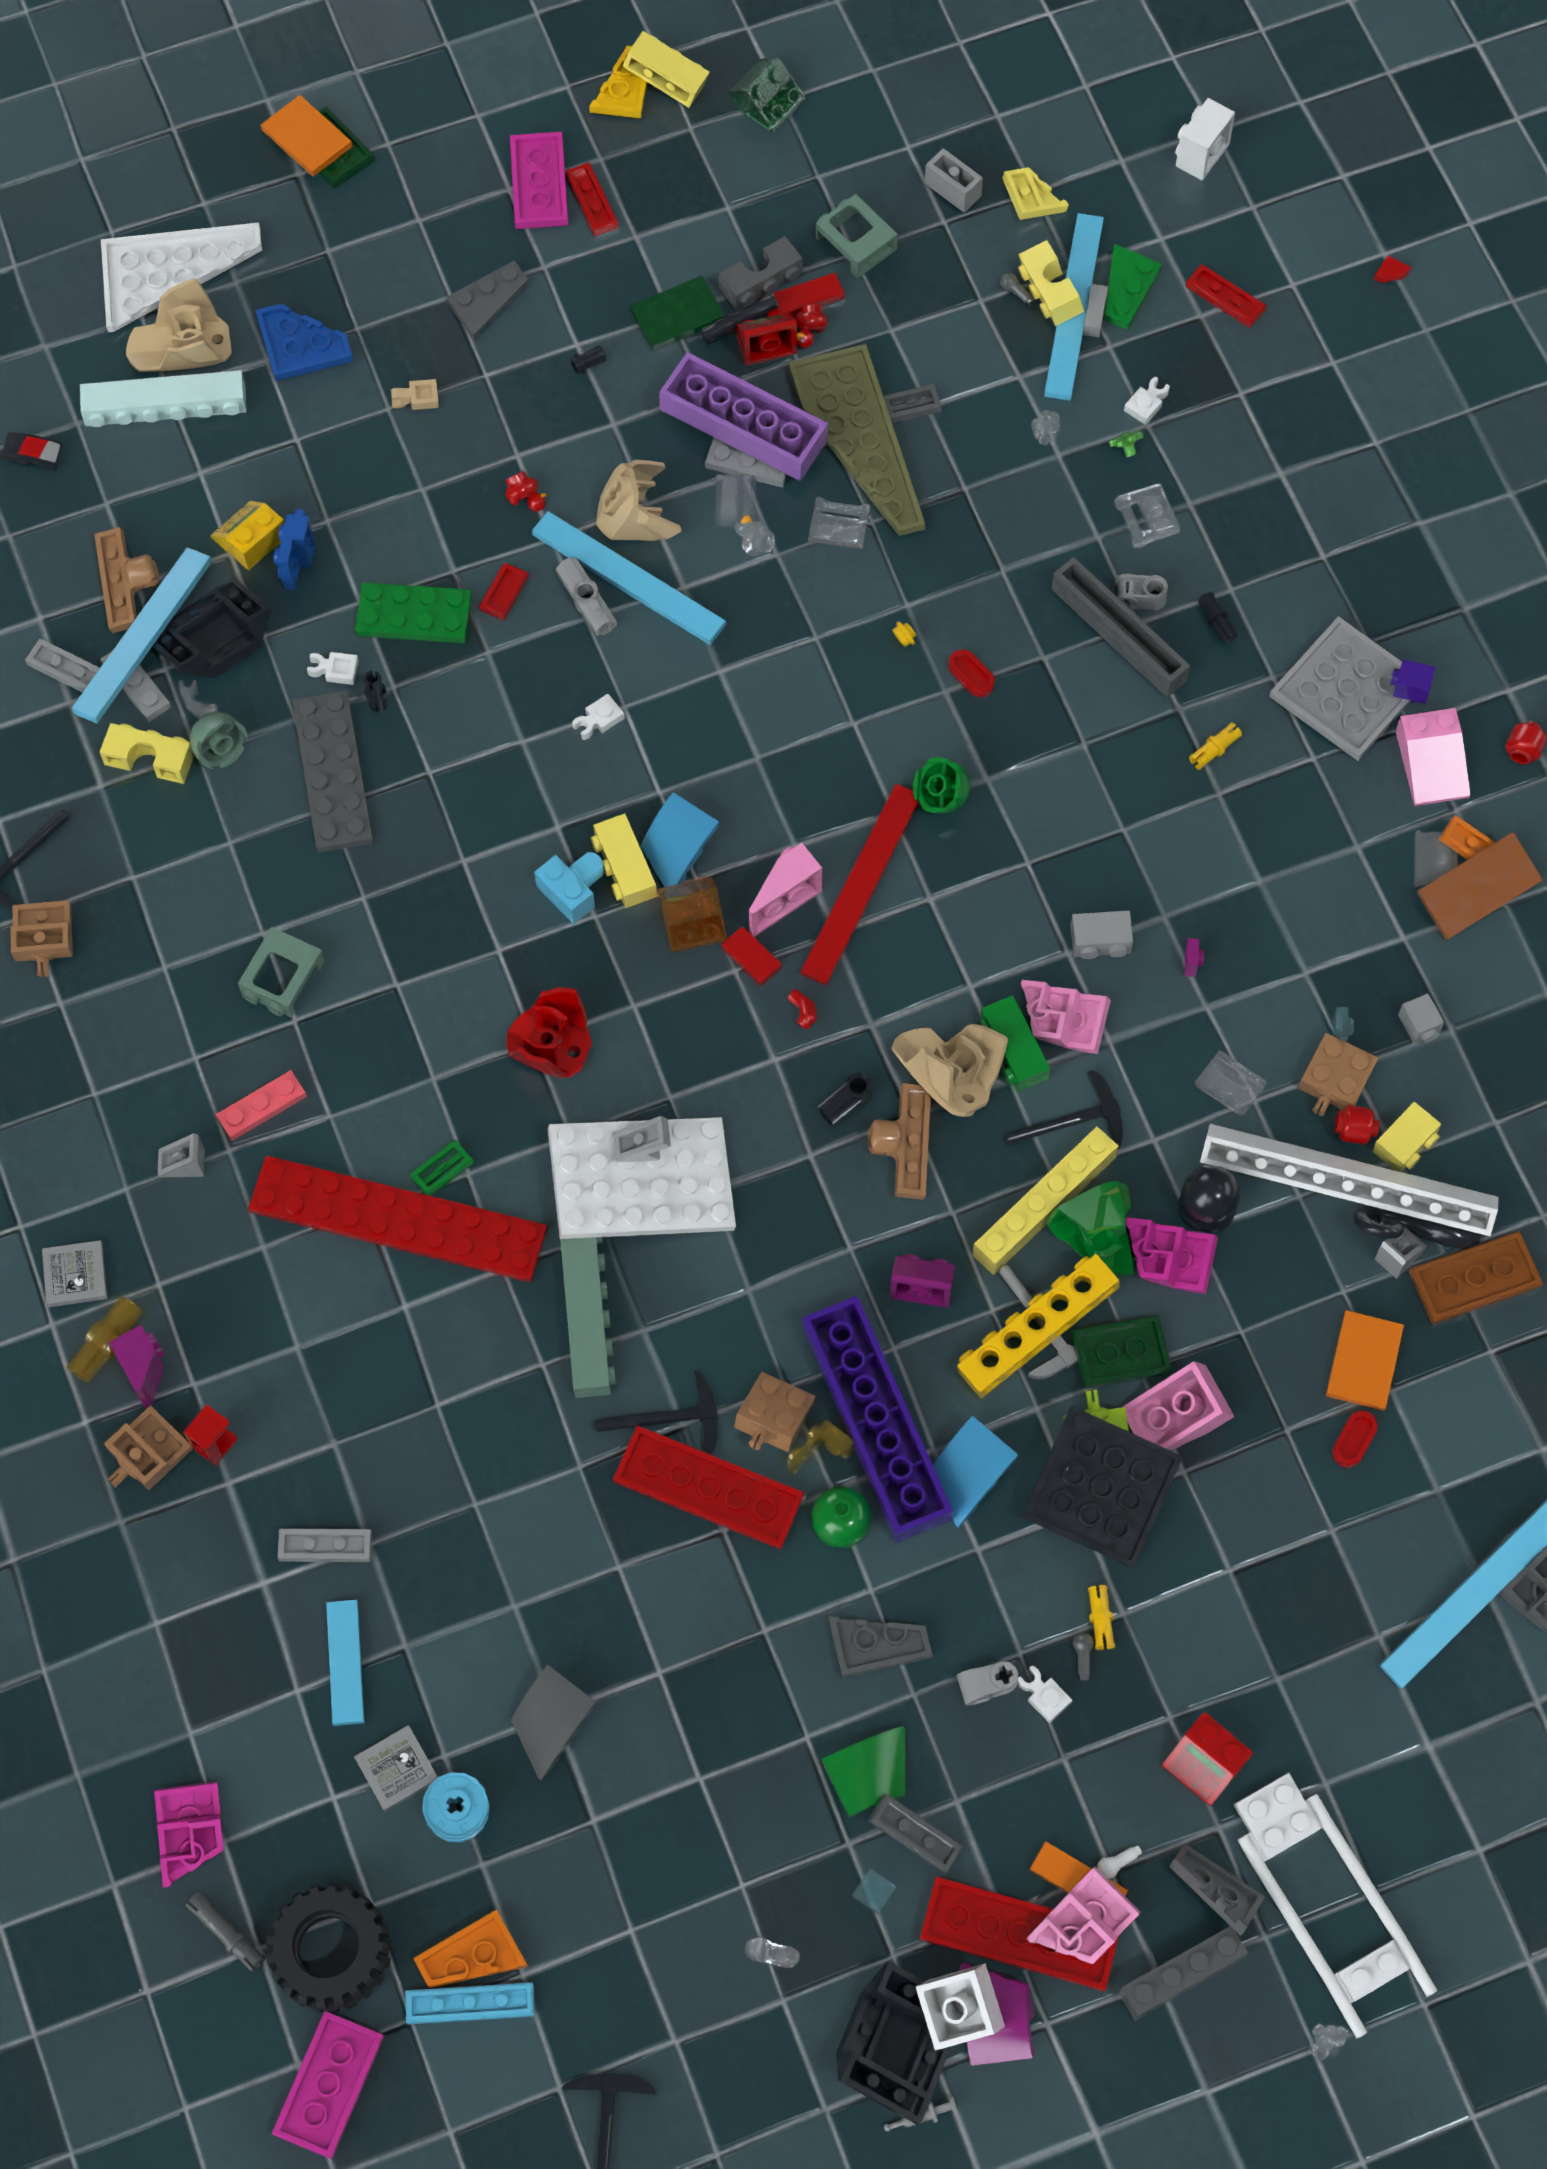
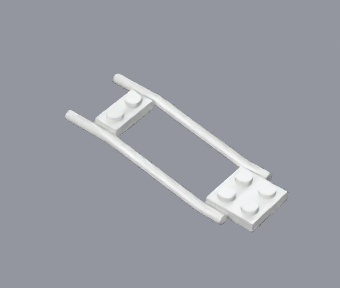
M1287 1773L1233 1804L1249 1831L1248 1834L1237 1841L1323 1979L1356 2039L1365 2035L1367 2031L1351 2005L1352 2002L1357 2001L1409 1969L1413 1972L1426 1997L1438 1991L1403 1930L1336 1827L1318 1794L1304 1800L1290 1774ZM1321 1828L1328 1835L1393 1940L1348 1965L1336 1974L1330 1969L1264 1863L1266 1860Z

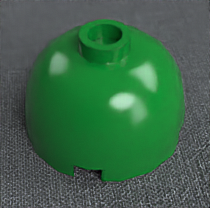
M943 757L930 758L926 761L928 763L922 769L919 768L915 774L913 782L914 797L920 802L925 811L936 814L953 813L962 807L969 797L971 790L970 778L965 768L958 762Z
M846 1486L832 1487L823 1492L814 1503L811 1514L813 1530L819 1540L834 1548L835 1546L852 1548L862 1542L869 1533L872 1522L871 1508L864 1495L856 1489Z

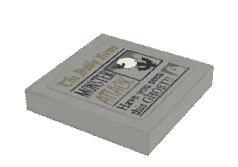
M101 1240L42 1249L46 1304L48 1307L108 1299L103 1243Z
M409 1725L354 1756L384 1812L426 1789L438 1778Z

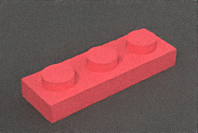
M290 1070L215 1115L230 1140L233 1141L306 1098L307 1095Z

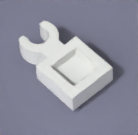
M1157 377L1151 379L1147 391L1140 387L1124 407L1126 413L1145 425L1162 407L1161 399H1164L1169 393L1170 386L1168 384L1163 389L1155 388L1158 384Z
M330 652L329 659H324L320 654H310L311 663H318L319 665L314 668L307 667L309 676L319 677L326 674V682L354 685L359 661L357 655Z
M606 694L585 708L587 716L575 718L572 724L574 729L580 726L587 727L581 732V738L586 740L592 736L594 729L598 728L603 733L625 719L623 711L610 695Z
M1031 1666L1028 1671L1034 1676V1681L1027 1683L1022 1677H1019L1017 1683L1022 1690L1033 1693L1028 1702L1050 1724L1072 1703V1699L1052 1678L1044 1684L1041 1681L1039 1670Z

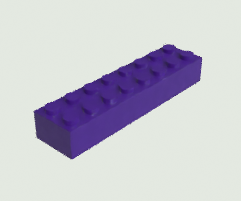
M858 1295L802 1317L803 1332L895 1543L952 1521L953 1510Z

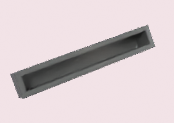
M1073 557L1054 572L1052 590L1163 695L1168 698L1187 682L1190 665L1077 559Z

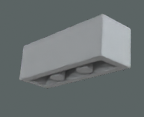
M1091 285L1083 335L1100 337L1108 286Z

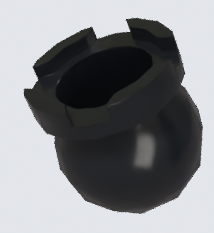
M1206 1165L1195 1169L1185 1179L1178 1200V1210L1183 1222L1189 1228L1196 1232L1200 1230L1216 1234L1226 1229L1232 1223L1240 1201V1189L1234 1175L1223 1167Z

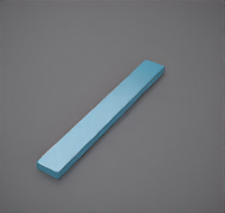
M1077 214L1066 278L1069 277L1078 292L1084 312L1057 325L1044 397L1071 401L1104 217Z
M548 511L533 528L532 535L568 558H577L584 568L708 645L712 644L726 626V621L551 512Z
M188 547L185 549L73 705V714L94 723L99 722L212 563L210 556Z
M1547 1499L1378 1665L1398 1688L1402 1689L1547 1546Z

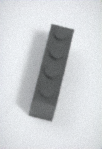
M1229 1926L1121 1987L1119 1994L1134 2021L1244 1960L1248 1952L1236 1931Z

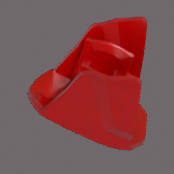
M557 987L548 991H542L531 1008L522 1013L513 1022L507 1033V1049L511 1058L558 1078H571L581 1072L592 1047V1041L587 1028L586 1011L577 990L573 988ZM578 1052L580 1055L574 1058L570 1057L568 1053Z

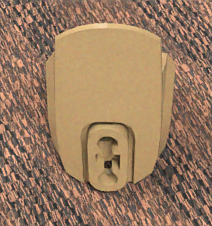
M195 278L171 287L160 297V305L155 323L134 327L126 348V356L129 362L139 372L173 371L212 366L225 362L232 354L229 326L217 316L207 293Z
M969 1024L961 1032L945 1042L931 1028H919L898 1035L893 1042L892 1051L916 1081L943 1108L953 1115L969 1117L988 1103L991 1087L998 1077L1003 1062L1008 1038L986 1026Z

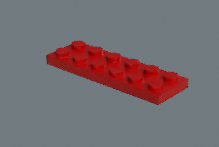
M638 1425L613 1478V1483L779 1550H782L804 1498V1492Z
M936 1877L920 1941L1105 1992L1118 1937L1091 1964L1079 1960L1075 1956L1056 1952L1055 1949L1031 1943L1026 1939L1053 1909Z

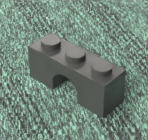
M786 236L763 248V264L766 267L765 269L751 271L739 261L718 273L719 289L736 311L770 292H775L781 285L792 282L803 274V258Z

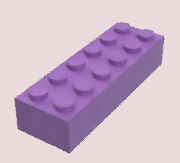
M688 352L659 392L661 411L799 481L802 480L828 441L827 422Z

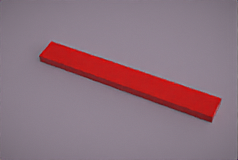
M895 784L801 970L802 976L823 985H828L919 804V801L914 797L913 790Z

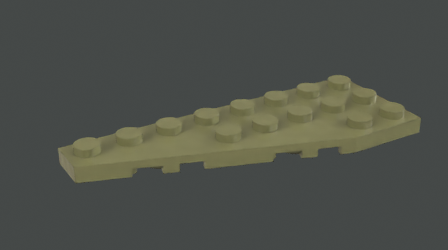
M866 344L788 362L789 372L801 409L828 423L827 445L898 536L925 530L922 512Z

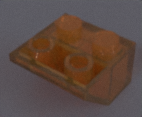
M712 876L656 889L672 953L727 940L718 891Z

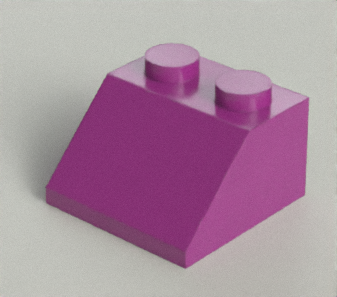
M905 1254L902 1257L896 1256L891 1277L890 1299L949 1308L955 1265H950L948 1261L942 1259H933L932 1262L920 1260L918 1256Z
M142 1325L110 1341L109 1344L145 1409L153 1404L165 1368L160 1358L165 1355L152 1331L146 1334Z

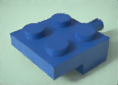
M296 509L295 515L287 514L285 524H281L279 529L280 548H276L274 552V564L278 565V578H281L283 587L286 590H295L300 567L311 568L316 545L309 516H306V511L302 509Z

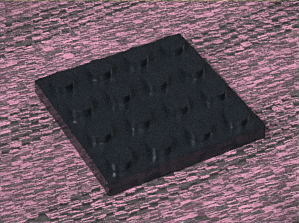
M1070 1406L1021 1518L1134 1569L1183 1456L1074 1406Z

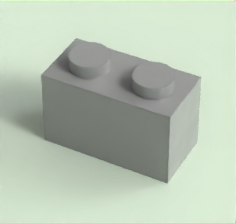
M944 148L926 164L925 184L965 213L982 196L983 177Z
M1130 910L1072 914L1071 935L1074 957L1093 959L1100 955L1122 957L1126 954H1131L1133 936Z

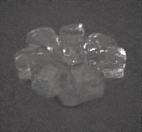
M1044 410L1041 412V418L1032 421L1031 427L1036 430L1034 437L1039 439V444L1047 445L1049 441L1055 442L1058 435L1055 431L1060 430V422H1057L1060 419V415L1057 412Z
M1322 2024L1316 2025L1312 2033L1316 2036L1314 2039L1317 2043L1311 2048V2052L1319 2060L1325 2059L1328 2054L1334 2058L1340 2053L1338 2047L1345 2044L1348 2031L1343 2026L1336 2028L1334 2024L1328 2025L1326 2028Z

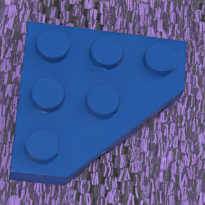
M283 304L255 310L275 381L353 362L346 333L337 329L333 331L323 326L322 322L305 314L301 316Z

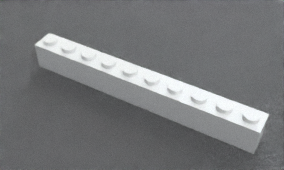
M1213 1124L1209 1125L1200 1160L1201 1163L1220 1166L1228 1170L1491 1236L1498 1212L1499 1197Z

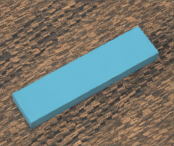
M358 1601L326 1602L333 1726L365 1723Z
M533 1982L405 1991L407 2025L535 2016Z

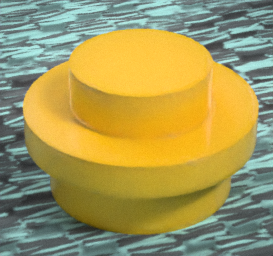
M898 621L892 632L905 648L909 644L913 646L915 644L913 638L917 636L907 622L902 625Z

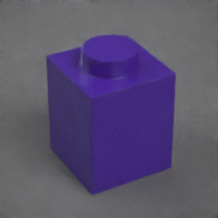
M1402 659L1400 669L1394 668L1390 685L1395 686L1393 697L1426 704L1436 667Z

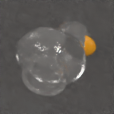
M749 515L744 516L735 523V531L742 537L743 550L747 554L759 556L773 549L775 536L764 523L760 521L752 522Z

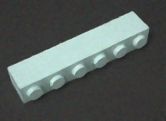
M242 370L80 384L81 414L85 426L127 425L131 422H156L166 419L182 420L189 417L207 418L212 415L247 413L246 388Z

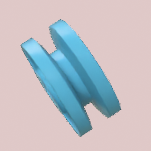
M451 1772L438 1777L429 1785L423 1797L422 1810L428 1827L437 1837L447 1842L461 1843L474 1838L483 1830L489 1818L490 1805L484 1787L476 1778L465 1773ZM461 1801L463 1811L450 1813L451 1808L449 1805L451 1803L457 1805Z

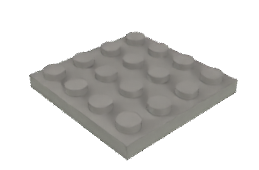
M1339 616L1277 683L1269 695L1270 698L1357 761L1360 760L1411 702L1410 700L1393 697L1395 686L1390 685L1394 668L1400 669L1402 661Z

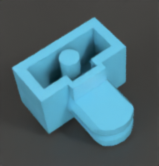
M587 852L569 867L555 855L537 869L534 874L537 888L574 925L595 908L594 895L588 887L603 876L604 869L600 856L596 853Z

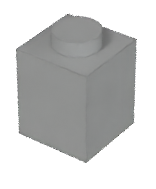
M1429 994L1402 1004L1398 1014L1413 1044L1421 1041L1429 1043L1439 1037L1444 1025V1021Z

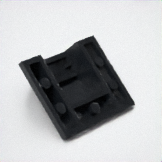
M232 577L173 616L152 647L180 673L215 678L226 673L230 667L248 658L254 651L260 648L272 611L254 593L235 577Z
M888 1961L859 1995L836 2052L838 2081L910 2122L921 2125L951 2046L939 2050L934 2048L916 1990V1986L925 1981Z

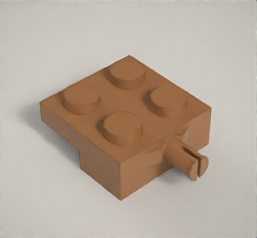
M70 900L12 905L13 926H10L11 954L15 962L37 961V976L43 977L44 973L45 977L49 976V960L73 957L72 905Z
M1325 1033L1298 1089L1318 1098L1312 1111L1317 1114L1322 1105L1319 1116H1324L1329 1104L1341 1110L1346 1105H1356L1378 1061V1057Z
M761 1372L737 1413L734 1428L753 1436L749 1441V1445L751 1448L755 1446V1450H759L763 1442H766L789 1452L801 1430L802 1423L814 1404L816 1396Z
M150 1405L130 1425L125 1423L104 1443L107 1450L117 1459L120 1465L107 1480L117 1488L127 1476L137 1479L149 1491L193 1448Z

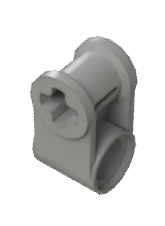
M1121 574L1116 577L1115 584L1118 587L1117 598L1130 610L1155 611L1160 610L1166 605L1168 584L1163 577ZM1156 591V592H1159L1160 594L1154 595V594H1151L1150 592Z
M1002 1661L957 1674L965 1705H976L1012 1692L1018 1682L1016 1667L1010 1662ZM1004 1671L1006 1676L1011 1675L1008 1684H1004L1002 1680H996L999 1678V1672Z

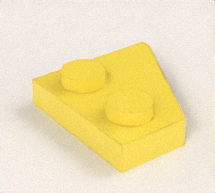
M1029 167L1004 171L1002 179L1020 220L1067 211L1068 202L1064 199L1059 201L1051 193L1052 188L1047 183L1041 181L1038 175Z

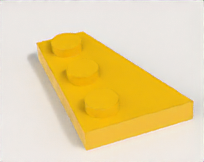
M627 45L613 67L611 76L601 86L596 100L593 99L590 104V113L641 118L648 82L623 67L632 46Z

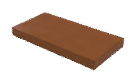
M1511 832L1417 890L1416 893L1445 940H1448L1540 883L1543 879L1514 832Z
M1520 1231L1410 1268L1409 1274L1432 1325L1543 1286V1281Z

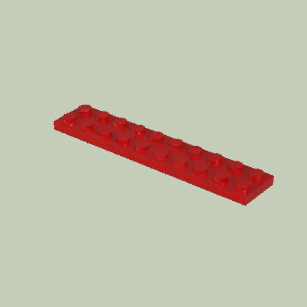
M267 1155L248 1207L250 1213L530 1283L532 1282L548 1230L546 1224Z

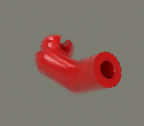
M794 989L789 994L787 1000L799 1008L800 1017L797 1019V1024L804 1029H809L812 1023H815L817 1020L816 1005L800 991Z

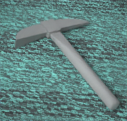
M1008 1265L1002 1266L999 1269L1000 1275L1023 1306L1028 1309V1303L1033 1298ZM1034 1319L1040 1328L1044 1327L1045 1322L1042 1319ZM1060 1335L1052 1342L1058 1351V1356L1029 1372L1028 1377L1037 1380L1045 1379L1077 1363L1074 1345H1067Z

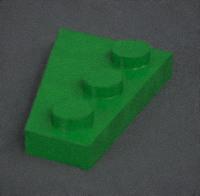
M1114 244L1104 320L1128 330L1162 269V263Z

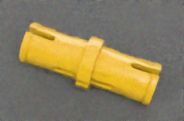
M1230 722L1217 735H1211L1207 738L1206 744L1189 756L1191 764L1193 765L1198 762L1195 768L1201 770L1213 758L1223 755L1225 749L1242 736L1239 727L1233 730L1236 724Z
M1099 1585L1100 1598L1097 1597L1096 1586L1088 1588L1092 1611L1089 1619L1090 1623H1093L1096 1650H1104L1103 1637L1106 1638L1107 1650L1115 1648L1111 1625L1114 1617L1113 1612L1109 1610L1108 1587L1106 1585Z

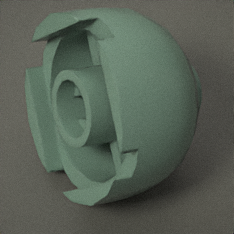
M212 712L199 718L193 725L190 732V747L195 757L207 768L213 769L211 766L224 768L235 762L243 753L245 747L242 744L244 737L247 739L248 734L245 727L228 713Z

